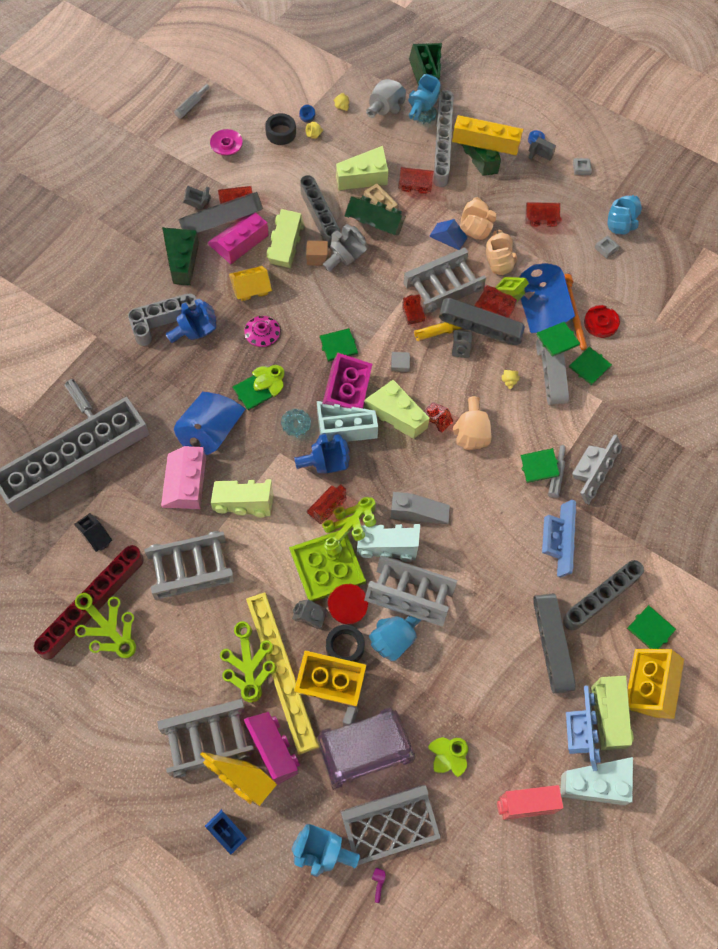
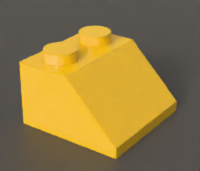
M263 266L229 273L237 299H241V301L249 300L251 296L257 294L258 297L268 295V292L272 291L268 271Z

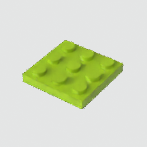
M339 531L289 547L306 597L312 602L329 597L333 589L339 585L350 583L360 586L366 584L348 535L340 542L342 550L336 555H329L327 553L325 541L330 537H335Z

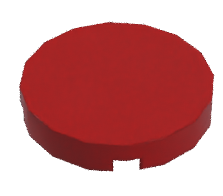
M596 305L590 308L584 318L586 330L599 338H608L614 335L620 325V318L616 311L612 308L610 310L604 305Z
M350 583L335 587L327 601L331 616L343 624H354L360 621L368 609V602L364 601L366 594L359 586Z

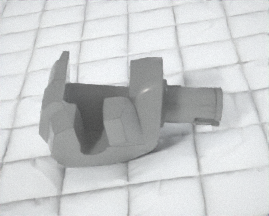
M391 79L381 80L370 95V107L366 110V114L370 118H374L376 114L384 116L389 112L397 114L401 109L398 103L403 104L406 99V90L397 81Z
M346 224L342 228V233L339 231L332 233L330 248L333 251V255L323 263V266L329 272L340 262L348 266L367 250L368 244L366 239L355 226L352 227Z

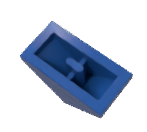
M455 219L437 223L430 234L431 238L457 250H460L467 240V235L462 231Z
M222 809L205 825L207 830L230 855L247 839Z

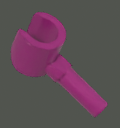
M375 868L372 880L378 882L375 903H380L381 891L386 876L385 871L379 868Z

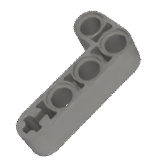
M190 293L132 309L128 314V318L137 344L146 346L151 343V328L176 322V317L181 314V304L187 303L189 309L194 310L197 307L194 301L196 300L195 295Z
M538 338L536 350L538 355H542L547 402L549 405L566 404L569 401L564 352L552 357L547 349L542 347L543 344Z

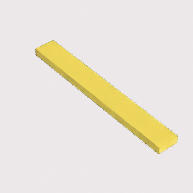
M266 593L247 598L246 601L260 642L268 640L274 646L273 651L270 654H266L265 657L267 661H272L276 664L277 669L271 675L298 755L317 749L319 746L301 694L294 692L296 680ZM270 644L264 646L265 651L270 648ZM269 664V669L272 670L273 665Z

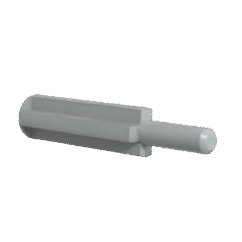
M206 84L200 91H195L174 111L175 115L181 119L202 99L201 96L210 88L209 85Z
M68 380L65 383V387L80 411L85 413L88 418L93 416L90 411L92 407L75 380Z
M565 445L560 446L557 459L560 476L551 478L548 496L551 498H559L565 461L563 460Z

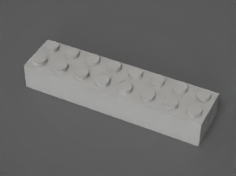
M126 396L1 467L0 494L12 512L16 513L150 435L146 423Z

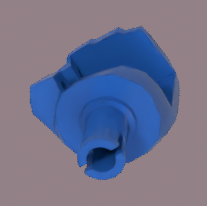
M201 299L194 300L197 306L194 310L189 309L187 303L181 304V314L176 317L179 326L166 333L169 341L174 343L184 335L190 340H195L213 332L216 329V316L213 307Z
M321 434L316 443L311 445V454L294 457L297 469L314 466L317 473H333L346 470L349 467L350 449L347 441L341 435H334L333 440L328 442L326 434Z

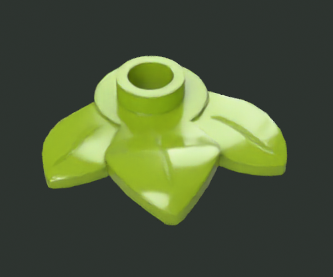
M260 366L252 372L257 377L254 381L255 391L269 388L270 393L275 397L283 389L282 379L285 376V372L281 366Z
M441 737L429 744V750L437 755L433 764L434 772L445 773L452 770L456 777L461 776L467 768L465 757L468 753V744L462 738L449 740ZM454 746H460L461 752L456 753L453 749Z

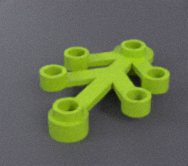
M364 497L357 505L347 509L337 507L333 513L339 521L326 520L323 522L322 527L326 533L342 527L335 537H330L325 541V549L329 555H336L341 552L342 545L340 542L352 527L354 529L352 531L354 540L360 541L365 537L360 523L362 515H365L363 521L366 527H372L376 524V519L372 514L376 509V502L373 498Z
M79 594L75 599L77 608L86 610L102 628L79 625L75 629V634L78 637L110 636L115 643H101L98 640H94L89 644L90 651L93 653L114 651L121 658L131 657L136 651V644L131 639V625L134 621V615L131 612H125L122 615L121 619L124 627L121 637L116 631L120 599L117 597L109 598V619L107 621L93 606V600L89 594ZM83 597L88 599V604L85 606L80 604V600ZM112 599H117L118 605L116 607L110 605ZM126 614H130L132 616V620L130 622L124 621V616ZM80 627L85 628L86 632L84 635L78 634ZM95 642L100 645L97 651H94L91 647ZM128 644L130 646L129 651L124 652L121 648L122 645Z
M241 621L235 625L234 633L241 641L243 662L235 657L229 649H223L220 652V658L245 673L246 682L236 677V673L231 669H226L222 677L226 682L233 683L241 689V696L246 702L254 703L262 696V684L269 674L275 673L277 667L274 662L266 661L263 664V670L255 680L254 671L266 654H270L273 651L274 646L268 640L263 641L260 644V649L252 659L249 642L252 628L247 622ZM247 628V633L242 635V629ZM270 644V648L265 651L264 646ZM229 652V658L224 659V654ZM272 664V670L267 671L266 667ZM229 672H232L231 679L226 678V675ZM251 689H255L253 696L249 695Z

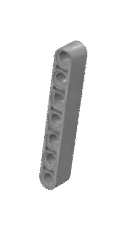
M448 90L440 93L438 102L433 183L437 187H445L448 184L450 172L454 95Z

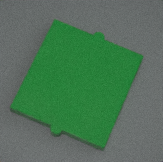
M565 322L539 331L536 334L543 344L542 347H545L552 357L580 346L574 331H571Z
M349 328L319 336L322 343V351L325 352L328 362L333 361L337 353L347 356L358 354L355 339H353Z
M589 346L569 365V368L577 373L579 378L582 377L592 385L612 364L603 358L602 354H598Z
M254 375L232 386L238 396V400L244 404L247 410L274 397L270 393L269 388L259 391L254 390V381L257 378Z
M553 448L521 455L523 464L521 469L525 474L526 483L560 476L557 466L558 460L555 458Z
M649 605L640 615L637 614L635 616L636 619L627 628L649 649H659L663 643L666 644L668 642V638L676 630Z

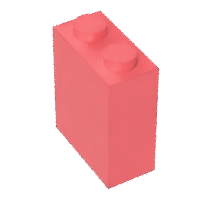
M559 785L506 791L499 797L500 801H497L498 813L503 816V820L555 814L563 809Z

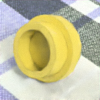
M341 93L333 100L335 102L334 105L337 109L348 111L349 97Z
M317 122L308 123L306 126V135L311 137V139L318 138L323 132V129Z
M504 370V375H502L501 379L509 389H512L520 380V376H518L519 371Z

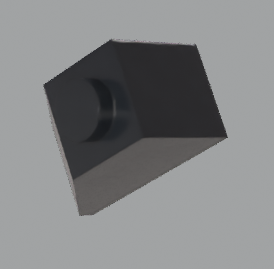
M91 513L74 524L95 552L104 550L113 541L102 524Z

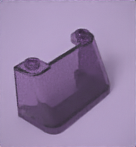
M392 708L380 711V715L335 730H331V728L324 729L316 737L332 790L342 787V784L346 783L347 779L349 783L353 782L354 779L392 766L396 767L399 761L404 766L414 762L416 757L397 710L392 711Z

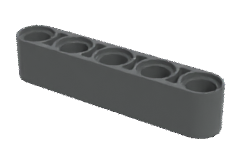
M305 175L300 180L301 195L323 240L328 241V247L330 248L332 233L335 231L340 232V229L316 180L310 175Z
M254 192L182 217L178 221L182 229L196 230L198 233L261 211L263 206L258 192Z
M451 298L443 300L439 318L449 324L511 345H520L522 343L525 326L523 323Z
M636 560L629 561L570 608L563 619L565 627L569 630L579 629L626 591L644 573L642 563ZM629 569L634 570L636 575L631 574ZM614 581H619L622 586H617ZM600 592H604L608 598H603ZM585 604H590L593 610H588ZM570 616H576L579 622H573Z
M556 594L535 595L533 597V604L551 690L553 694L575 691V679Z

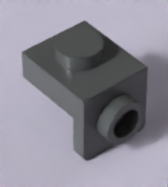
M187 186L183 203L202 210L205 204L208 205L210 202V188L206 186L204 191H200Z
M309 599L302 600L295 605L292 619L295 621L301 620L316 629H320L328 610Z

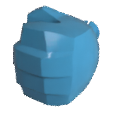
M424 74L419 80L417 91L413 90L410 93L408 101L413 106L409 113L410 119L415 114L413 120L417 121L421 111H428L435 105L441 90V84L436 77Z
M623 196L613 202L608 214V228L611 232L627 234L638 228L639 221L636 218L641 214L642 210L638 196Z
M399 616L380 619L377 622V628L369 635L372 648L389 661L397 660L416 640L417 634L413 628L421 619L408 616L405 620Z
M311 824L305 825L292 846L294 864L301 868L305 865L311 866V875L318 877L325 871H331L337 862L356 868L360 854L341 848L342 837Z

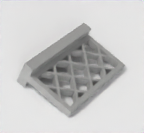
M420 785L340 811L351 851L357 853L356 850L360 842L371 847L368 856L359 859L358 865L441 838L428 798L426 785ZM424 800L426 805L423 817L412 812L415 803ZM411 804V806H410L409 809L403 807V806H406V805ZM396 808H402L407 811L402 824L391 818ZM387 811H390V813H389L388 816H386V815L383 814V813H384V812H387ZM410 813L421 819L416 831L404 826ZM378 814L387 818L381 830L369 825L373 816ZM427 814L429 815L430 821L425 819ZM369 817L367 823L362 821V819ZM389 820L400 826L395 838L384 833ZM359 821L365 825L360 837L351 833L350 823ZM424 821L432 825L434 835L424 837L418 834ZM368 827L379 833L373 845L362 839ZM403 828L414 834L410 843L403 844L397 840ZM382 835L393 841L389 850L382 851L376 847ZM416 836H419L420 838H422V839H419V840H416V841H415ZM353 837L358 840L356 845L354 844ZM395 843H398L399 845H401V846H398V847L393 848L394 845H395ZM374 850H377L378 852H380V853H377V854H373Z

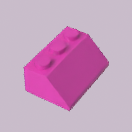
M257 213L241 217L211 239L208 245L228 263L232 264L269 236L268 223Z
M337 353L332 363L323 404L332 406L338 404L344 408L352 409V407L363 409L373 364Z
M266 712L244 719L246 727L272 780L279 785L299 774L297 767L300 764L295 754L290 755L287 749L290 747V744L285 735H280L278 728L281 726L276 716L271 717L270 713Z

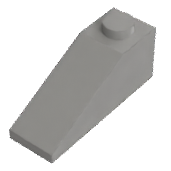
M393 492L390 519L448 524L450 505L411 493Z

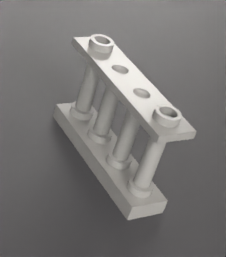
M466 248L404 273L403 284L405 287L415 286L424 300L423 314L436 311L442 306V302L446 298L458 300L474 292H480L484 288L485 275L476 278L466 264L469 253ZM460 267L470 282L461 285L451 269ZM445 273L455 288L446 292L436 276ZM430 280L440 295L431 298L421 282Z
M213 531L205 536L164 545L154 544L144 549L147 558L154 561L157 578L156 585L151 586L154 599H162L233 583L231 568H225L220 543L226 542L224 531ZM212 545L217 570L207 573L204 568L201 548ZM193 550L197 574L188 578L185 576L181 552ZM173 554L177 579L167 582L165 581L161 557Z
M381 555L376 571L381 573L377 583L369 582L364 601L443 627L449 609L448 606L443 604L446 595L453 596L457 580ZM388 576L400 580L397 589L385 586ZM407 583L419 586L416 596L404 592ZM427 589L439 592L436 602L424 599Z
M242 699L157 721L159 731L162 734L168 735L174 765L173 767L166 768L169 776L179 778L187 775L186 772L206 767L203 764L205 759L200 755L202 747L197 727L201 723L208 722L210 724L218 756L245 760L251 757L250 754L255 753L252 745L246 747L239 717L242 712H245ZM228 716L232 721L238 749L225 752L219 721L220 718ZM187 728L190 732L195 761L182 764L176 733H178L179 729Z

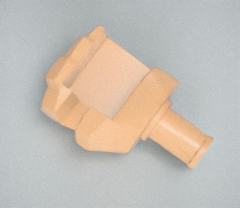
M475 197L466 204L463 210L460 228L468 236L483 240L489 236L493 228V222L496 221V213L489 210L487 204L480 198Z
M498 230V234L497 231H494L493 236L487 241L486 245L488 263L492 272L498 275L512 272L515 263H517V255L512 253L513 240L508 234L503 233L502 230Z
M476 396L468 398L469 412L463 413L453 426L454 434L458 435L456 438L457 445L462 446L465 450L481 449L487 447L491 442L490 418L486 412L480 411V398Z

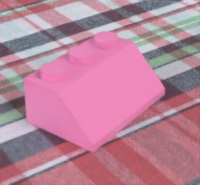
M184 446L168 454L162 508L201 509L206 463L204 447Z

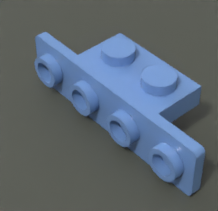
M570 500L561 505L560 518L552 515L544 517L542 553L558 558V577H564L573 573L575 500Z
M584 686L586 710L566 712L568 750L570 754L590 753L593 771H598L597 763H601L599 749L595 747V743H599L598 731L594 730V724H597L596 711H592V706H596L594 693H590L588 686Z

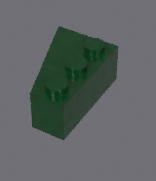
M442 43L412 45L409 61L418 86L419 80L424 74H429L440 80Z
M461 144L464 152L471 157L472 163L482 176L499 173L501 163L499 152Z
M364 195L362 197L351 196L344 215L345 217L354 218L363 224L366 223L393 235L400 234L406 218L402 214V210L394 207L390 210L386 208L387 204L377 201V204L373 203L371 198Z
M162 227L173 284L191 285L199 246L197 231Z

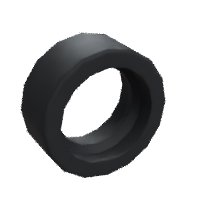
M277 113L270 116L265 123L267 139L276 145H285L292 142L296 137L295 120L285 113ZM284 125L289 127L290 130L284 133H277L272 131V128Z
M339 625L334 627L326 638V652L328 656L358 662L364 653V637L354 626ZM341 634L352 635L357 641L356 652L349 657L339 656L334 651L333 642Z

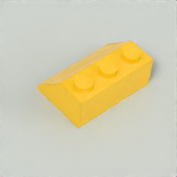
M635 649L627 689L629 710L655 718L675 719L684 658L672 649Z
M304 651L294 692L357 707L366 672V664Z

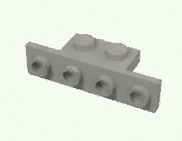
M613 435L606 449L589 445L572 473L574 479L586 481L580 492L586 504H590L591 500L596 496L599 486L604 482L607 472L612 468L615 458L622 450V445L617 435Z

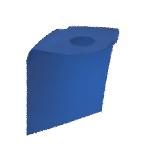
M548 263L534 264L521 273L519 278H526L529 282L525 287V293L535 292L529 300L524 295L521 298L531 333H537L561 322H567L575 317L565 276L559 266ZM534 270H542V274L538 277L531 275ZM545 282L546 285L541 287L540 283Z
M202 391L174 426L175 435L183 447H193L190 439H198L201 443L200 447H204L205 455H209L220 447L246 408L228 397ZM194 425H201V429H196Z

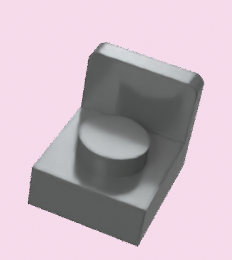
M539 137L529 147V159L532 160L537 154L550 161L554 156L556 145Z
M454 330L452 356L469 358L472 332Z

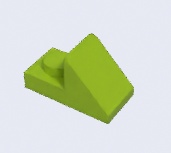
M504 277L494 290L512 304H516L525 294L524 290L529 282L526 278Z

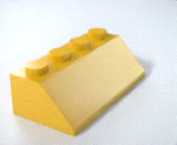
M458 115L454 126L452 142L517 156L524 129Z

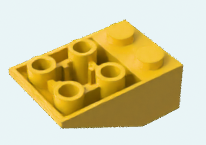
M204 752L200 754L205 759L203 764L216 773L221 781L227 786L229 785L241 799L250 805L254 802L260 806L277 785L266 773L249 762Z

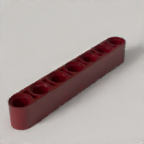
M135 545L124 548L82 592L94 598L92 604L98 611L141 567L144 558L140 549ZM137 554L135 559L129 560L131 555ZM118 569H123L121 574L115 575ZM103 584H109L106 589L101 590ZM85 597L81 598L80 604L85 606L88 599ZM74 600L36 639L33 646L35 652L44 660L54 658L76 635V627L85 625L92 616L86 610L77 608ZM80 614L78 619L71 620L73 615ZM60 629H65L61 636H57V632ZM50 644L49 649L42 652L43 646Z

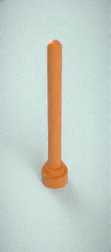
M564 274L575 317L572 318L577 339L580 342V349L584 351L587 349V344L571 288L573 286V278L571 274Z

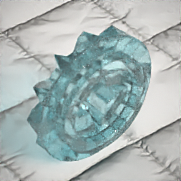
M433 106L428 111H421L424 114L420 113L417 123L422 122L424 125L425 122L430 124L431 121H434L437 116L436 108Z
M292 409L282 416L281 426L283 432L285 431L289 436L294 435L298 437V435H304L310 429L311 419L303 410ZM295 418H297L298 423H300L298 424L297 428H295L293 424Z

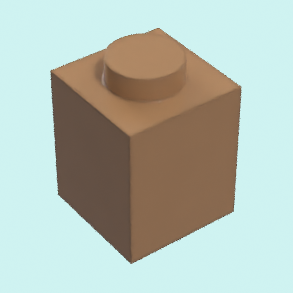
M307 241V265L323 266V263L331 257V248H328V241Z

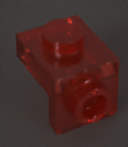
M420 294L409 295L403 298L402 309L408 325L425 321V315L420 304Z
M432 402L423 411L430 418L429 422L436 424L438 431L441 433L453 423L452 416L447 407Z

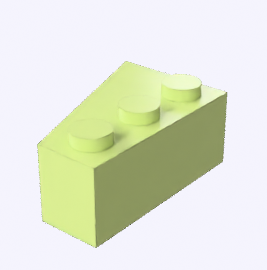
M383 146L337 163L336 179L338 190L372 187L375 184L379 186L387 185L388 167Z
M281 209L280 214L276 216L275 225L277 226L271 234L272 244L267 249V257L270 264L291 268L296 253V244L301 239L299 232L300 229L304 230L305 225L301 213Z
M394 380L364 400V409L376 411V416L381 421L392 424L395 429L413 439L428 429L430 418Z
M267 479L265 483H255V480H248V484H238V481H215L211 499L213 511L221 514L233 512L241 516L252 514L260 518L271 516L274 496L272 480Z
M626 676L600 677L591 687V690L595 696L596 706L594 708L597 716L601 750L627 749L632 745L634 736L630 726Z

